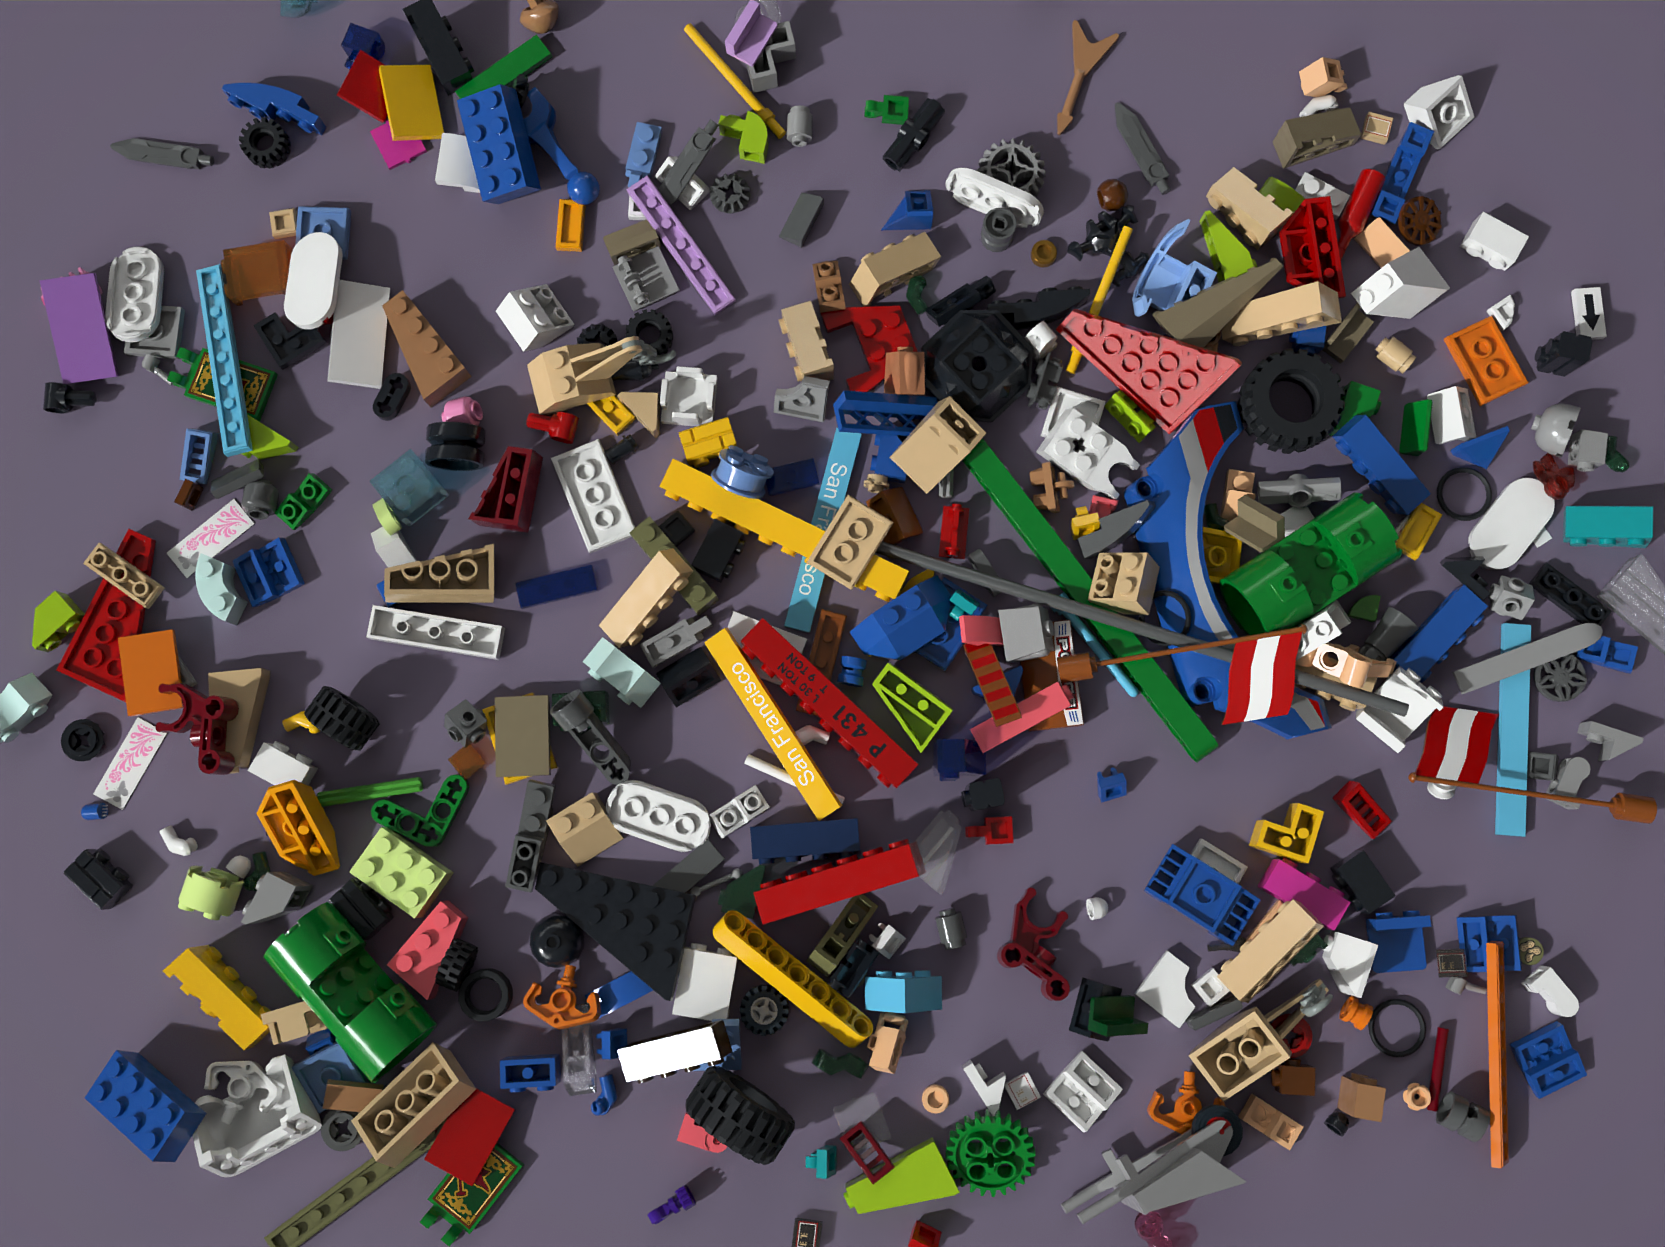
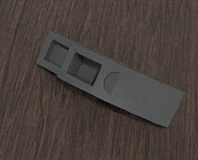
M531 779L527 783L519 829L515 835L505 887L533 892L550 828L546 820L551 818L553 814L552 804L556 789L554 784Z

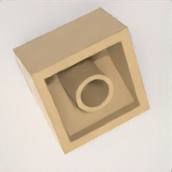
M594 792L546 820L559 844L577 867L624 839L620 831L612 824L600 797Z

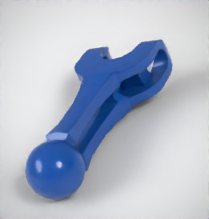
M533 87L527 94L532 103V112L527 118L523 119L530 145L537 144L551 156L560 168L564 178L568 180L567 191L574 202L581 205L591 204L599 195V182L591 173L580 171L566 156L553 132L556 122V111L536 87Z

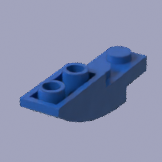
M258 83L224 84L222 90L228 96L227 101L239 109L242 107L249 109V112L258 119L266 117L269 120H275L278 116L286 122L292 120L298 123L297 125L308 133L314 131L320 135L326 129V125L321 118L308 111L310 107L304 98L291 91Z

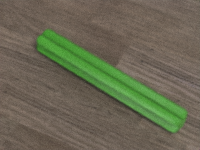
M415 777L317 793V798L323 807L421 792L423 790L422 778Z

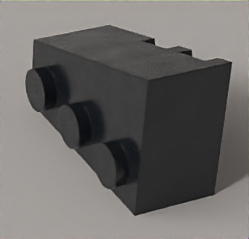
M419 0L403 8L402 10L447 95L455 93L457 89L472 80L473 78L470 73L474 72V69L468 57L462 58L460 52L463 51V48L456 36L451 37L449 31L452 30V27L445 15L440 16L433 1Z

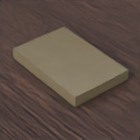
M549 695L495 697L496 777L551 775Z

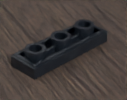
M1548 563L1542 565L1529 583L1536 591L1580 624L1595 623L1601 626L1612 612ZM1570 594L1573 596V601L1569 597Z

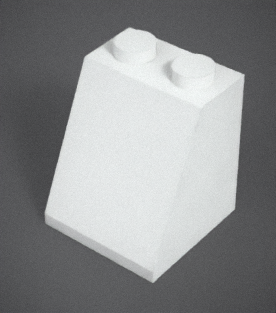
M1417 247L1387 263L1351 294L1366 314L1411 319L1449 290L1450 287L1421 248Z

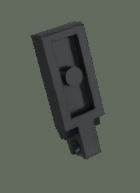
M986 275L972 285L966 283L927 308L925 312L932 322L941 327L960 310H970L981 300L989 298L996 292L991 278Z

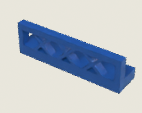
M844 390L833 404L839 432L909 436L916 428V425L911 420H923L938 402L936 397ZM844 414L851 415L858 422L856 424H847ZM866 416L875 417L881 424L873 425L866 419ZM890 417L897 418L904 426L896 427L888 419Z

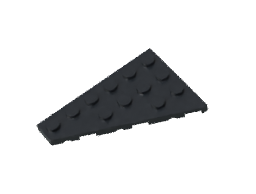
M541 862L535 890L664 1000L673 1001L696 895Z

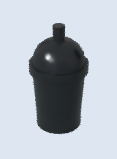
M631 359L614 373L611 378L613 381H643L651 376L652 370H658L659 365H640L639 362Z

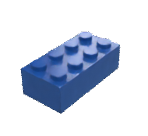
M499 84L457 100L482 201L501 204L541 190L516 89Z
M116 1050L85 1096V1099L153 1162H175L207 1114L137 1052Z

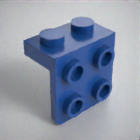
M1420 910L1403 911V916H1393V912L1376 913V918H1365L1368 942L1378 945L1371 967L1373 972L1413 971L1426 968L1427 962L1422 927H1431L1430 915H1420Z

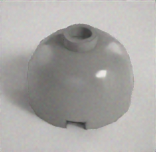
M1560 403L1546 408L1542 416L1536 415L1531 429L1536 431L1535 441L1537 446L1544 452L1562 457L1581 408Z

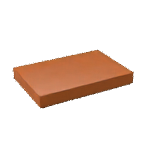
M1492 316L1443 339L1479 406H1483L1529 383Z
M171 629L118 638L128 716L132 717L182 709L183 701L177 693L164 694L160 693L158 689L162 683L169 685L182 683L175 630Z

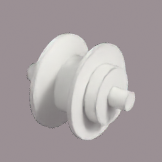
M1430 782L1427 785L1428 791L1439 799L1452 798L1457 786Z

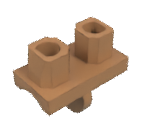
M1050 462L1042 463V468L1030 471L1032 486L1045 485L1046 493L1033 495V502L1038 510H1050L1052 513L1060 512L1058 491H1060L1061 499H1067V490L1074 488V481H1066L1065 472L1057 473L1058 482H1056L1054 466H1051Z

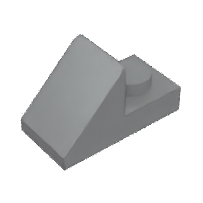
M1593 721L1580 723L1577 732L1587 736L1586 740L1602 744L1598 761L1610 760L1642 744L1644 739Z

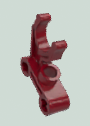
M160 684L158 688L160 693H177L181 697L183 712L174 723L158 722L155 727L156 731L163 733H185L191 729V743L194 747H199L198 765L200 770L206 774L227 775L232 772L235 766V758L230 752L225 751L227 722L235 719L239 712L237 701L232 698L216 695L207 697L187 684Z
M1028 888L1025 890L1023 897L1014 906L1010 943L999 948L997 959L1005 968H1015L1022 965L1043 981L1041 992L1046 999L1060 1001L1068 996L1070 992L1069 983L1063 976L1051 968L1057 958L1041 947L1038 941L1039 939H1047L1057 935L1062 924L1068 919V914L1065 911L1058 912L1054 922L1046 928H1039L1029 921L1026 912L1029 901L1037 892L1034 888ZM1014 949L1017 958L1008 962L1005 953ZM1053 981L1059 983L1057 988L1060 990V993L1057 996L1051 993L1053 988L1050 985Z

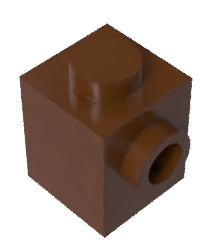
M1289 1058L1272 1070V1086H1275V1091L1281 1094L1315 1096L1316 1068L1308 1064H1301L1300 1059Z

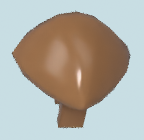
M527 0L530 7L522 10L520 23L528 30L537 34L548 33L558 19L559 7L557 2L554 0Z

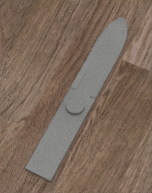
M1595 623L1577 625L1452 673L1461 694H1465L1587 648L1601 638L1603 630L1601 626Z

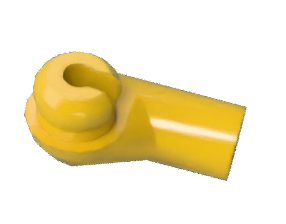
M305 711L282 720L287 732L300 726L309 729V732L312 734H316L321 730L308 721L304 714Z

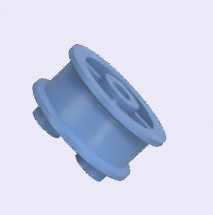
M730 445L728 449H722L719 452V458L721 459L719 466L711 472L712 479L718 485L734 494L753 499L763 498L766 493L764 489L766 480L774 474L773 469L767 464L768 459L758 454H748L741 448Z

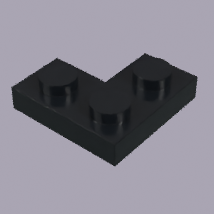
M276 312L253 325L282 370L327 343L318 328L302 329L296 327L289 332Z

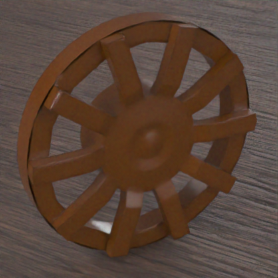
M1424 196L1407 200L1401 207L1398 217L1399 230L1403 238L1416 246L1428 244L1436 239L1439 229L1442 227L1440 225L1441 210H1438L1434 203L1435 201ZM1416 201H1419V211L1414 204ZM1409 206L1413 210L1411 214L1407 213ZM1405 217L1408 218V225H1405ZM1409 228L1414 231L1411 236L1407 231ZM1425 231L1429 235L1427 239H1425ZM1418 232H1420V240H1415Z

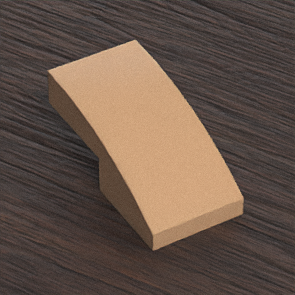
M1252 1093L1238 1115V1118L1289 1151L1304 1128Z

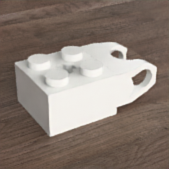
M1075 408L1065 409L1036 451L1076 482L1081 483L1090 490L1102 492L1111 499H1117L1120 494L1109 481L1108 474L1110 468L1116 463L1125 465L1132 470H1137L1140 466L1133 459L1125 445ZM1073 441H1078V450H1073L1075 448V445L1072 443Z

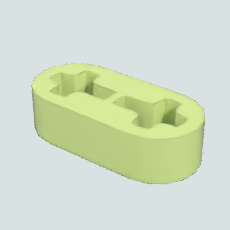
M384 497L372 504L378 520L390 536L402 529L395 511Z

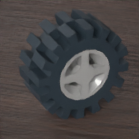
M758 985L750 989L742 999L740 1006L741 1021L744 1022L745 1027L751 1030L753 1034H761V1036L775 1034L787 1021L789 1003L786 997L772 985Z

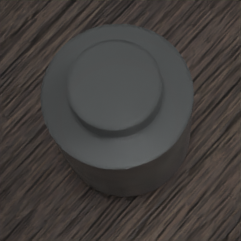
M955 908L939 911L940 916L935 917L941 944H944L946 950L965 946L967 934L962 913L960 911L955 912Z

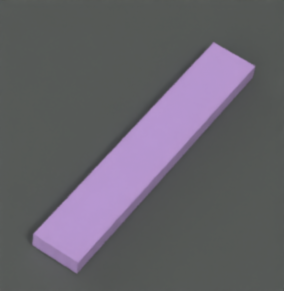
M648 175L626 189L653 229L655 228L661 241L713 314L717 315L736 302L732 293Z

